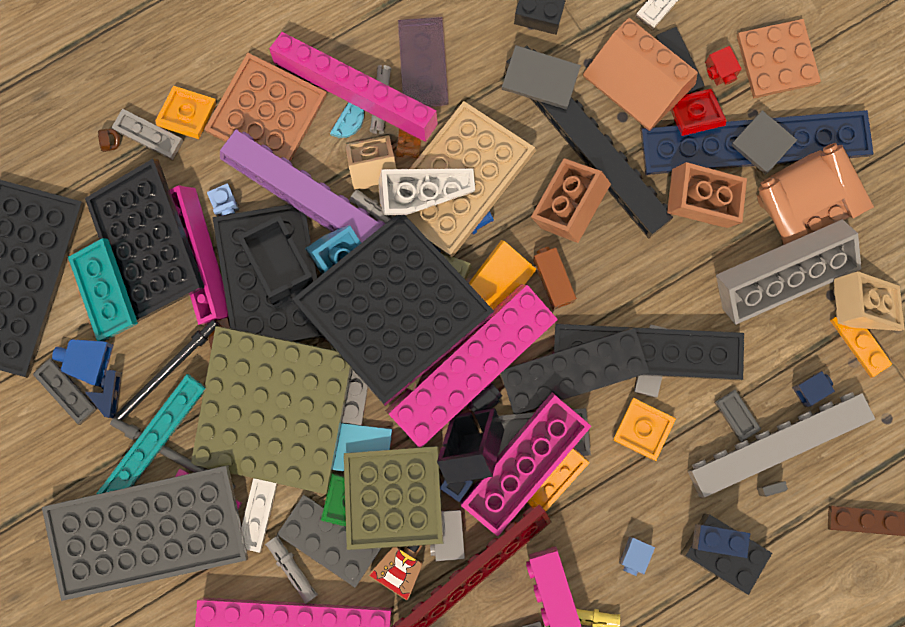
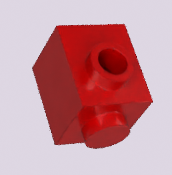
M730 46L710 54L705 61L707 74L711 80H714L716 86L722 83L728 85L734 82L742 70Z

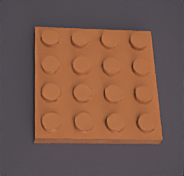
M247 53L204 130L224 142H227L235 130L241 133L246 132L254 139V142L259 145H266L273 151L274 155L279 158L284 157L291 162L326 99L327 92Z

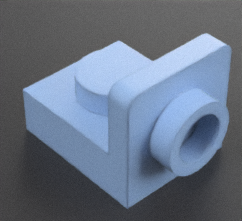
M228 183L207 192L216 216L235 214V211L240 210Z

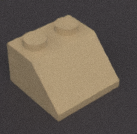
M389 135L345 144L354 189H367L373 185H378L381 170L396 169Z

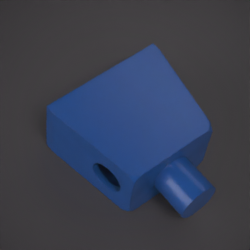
M70 340L67 349L55 347L52 359L63 362L61 372L91 385L101 387L102 377L106 374L114 345L103 341Z

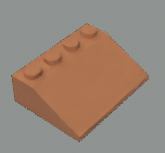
M628 18L612 34L583 73V77L650 131L694 87L698 72L632 19Z

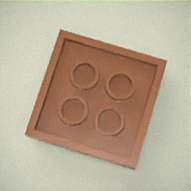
M804 19L737 34L753 99L814 86L821 82Z

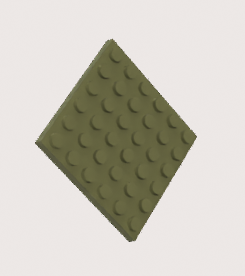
M216 326L191 463L210 469L228 465L229 471L232 474L327 494L352 368L333 349Z

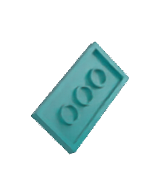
M102 238L68 257L97 341L104 342L138 324L108 239Z

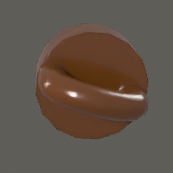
M98 130V140L102 152L116 150L119 147L120 136L116 130ZM110 134L114 136L113 145H110L108 135Z

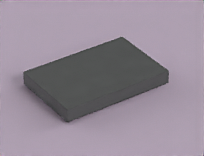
M515 45L502 90L567 110L581 65Z

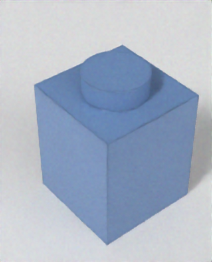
M629 537L619 561L620 564L624 565L623 571L637 576L638 572L645 574L655 547Z

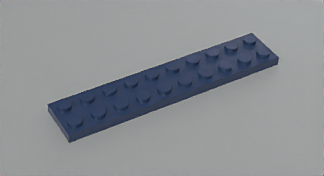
M868 110L772 118L797 139L776 164L795 163L811 153L819 150L823 151L824 147L832 143L842 145L849 158L870 157L874 154ZM753 120L726 122V126L684 136L681 135L678 126L652 128L650 131L646 128L642 129L641 140L645 175L672 173L673 168L686 162L710 169L755 166L731 146Z

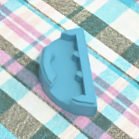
M348 102L331 130L330 135L337 138H347L356 134L362 127L364 110Z

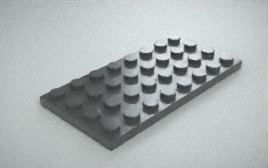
M228 465L42 507L61 601L248 560Z

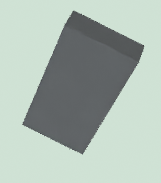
M736 390L731 391L714 402L740 442L761 430Z

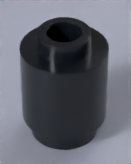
M490 383L470 401L471 404L468 408L474 414L475 411L494 408L500 402L499 399L503 395Z

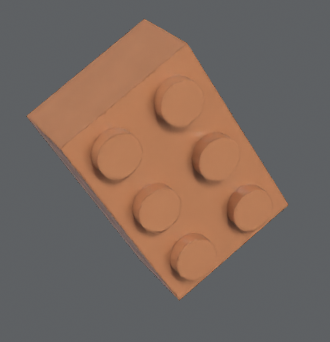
M564 158L531 218L541 229L579 243L611 183L602 171Z
M686 162L672 169L667 213L725 228L738 225L743 222L747 178Z

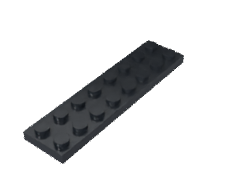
M555 324L554 352L632 327ZM635 328L649 373L642 376L743 380L744 333Z

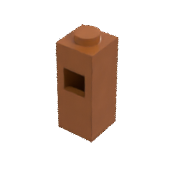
M545 247L536 252L537 255H534L533 261L552 309L555 310L574 303L577 298L557 249Z

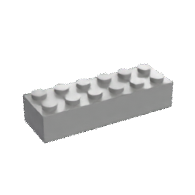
M842 219L717 274L716 278L722 309L736 325L834 282L835 278L861 270L858 233Z

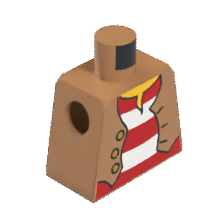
M406 546L404 549L393 547L371 571L369 576L405 600H408L423 565V562L416 558L422 546Z

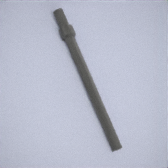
M116 417L110 422L111 426L125 433V436L133 441L137 440L143 433L139 427L133 424L129 425ZM166 445L159 452L192 472L208 470L204 467L193 465L190 459Z

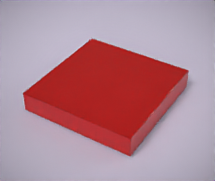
M712 89L686 94L670 110L682 136L726 126L727 120Z

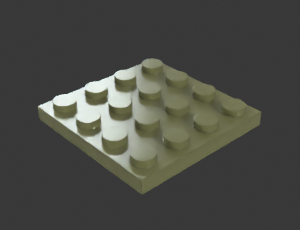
M438 446L344 453L347 550L444 544L440 468L437 463L439 457Z

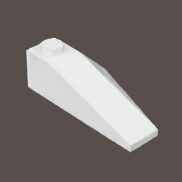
M473 169L381 170L378 180L380 204L384 215H408L475 192Z

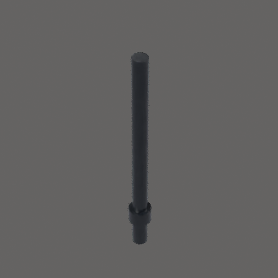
M212 319L201 331L198 330L191 336L192 340L115 414V417L123 421L198 346H203L208 341V336L220 324L215 319Z

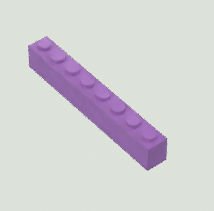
M235 130L220 150V159L332 232L350 225L362 243L386 224L383 221H376L371 218L366 210L362 208L357 209L351 205L346 197L342 195L337 196L331 192V189L322 182L317 183L311 179V175L306 171H299L294 168L292 163L286 158H279L274 155L273 151L266 145H259L254 142V139L246 132L241 133Z

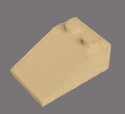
M858 271L834 279L838 324L852 328L905 330L899 285Z

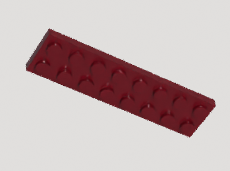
M540 505L532 506L523 514L524 517L518 523H511L505 529L506 533L499 539L494 538L491 540L484 552L471 557L468 565L463 570L455 571L449 577V582L444 586L436 587L431 592L429 599L416 604L412 608V613L406 618H400L394 623L393 627H430L552 522L545 510Z

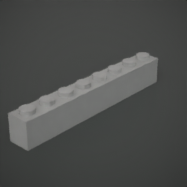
M853 392L845 394L839 397L841 401L834 405L831 401L819 406V412L812 414L811 411L799 415V421L791 424L790 421H786L776 426L778 430L770 433L769 430L756 435L757 440L751 443L745 440L734 445L735 450L729 453L723 450L714 454V460L706 463L705 459L692 464L693 469L687 472L699 497L705 498L875 420L863 393L854 395Z

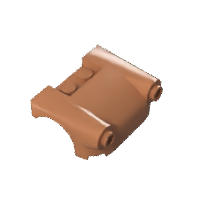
M836 143L827 145L823 148V151L819 150L811 153L763 180L760 183L759 195L757 196L760 207L769 214L781 235L783 245L842 219L855 218L874 208L844 147Z

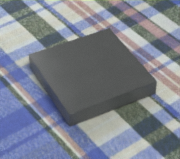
M762 110L731 146L766 175L797 139Z

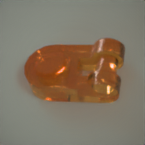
M399 128L396 157L408 155L418 159L420 156L421 139ZM405 142H414L413 147L405 146Z

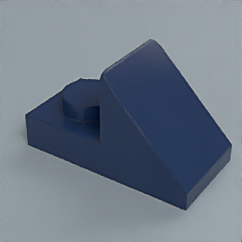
M106 370V375L102 377L101 387L104 389L103 393L85 392L106 418L113 419L117 413L122 373L118 371Z

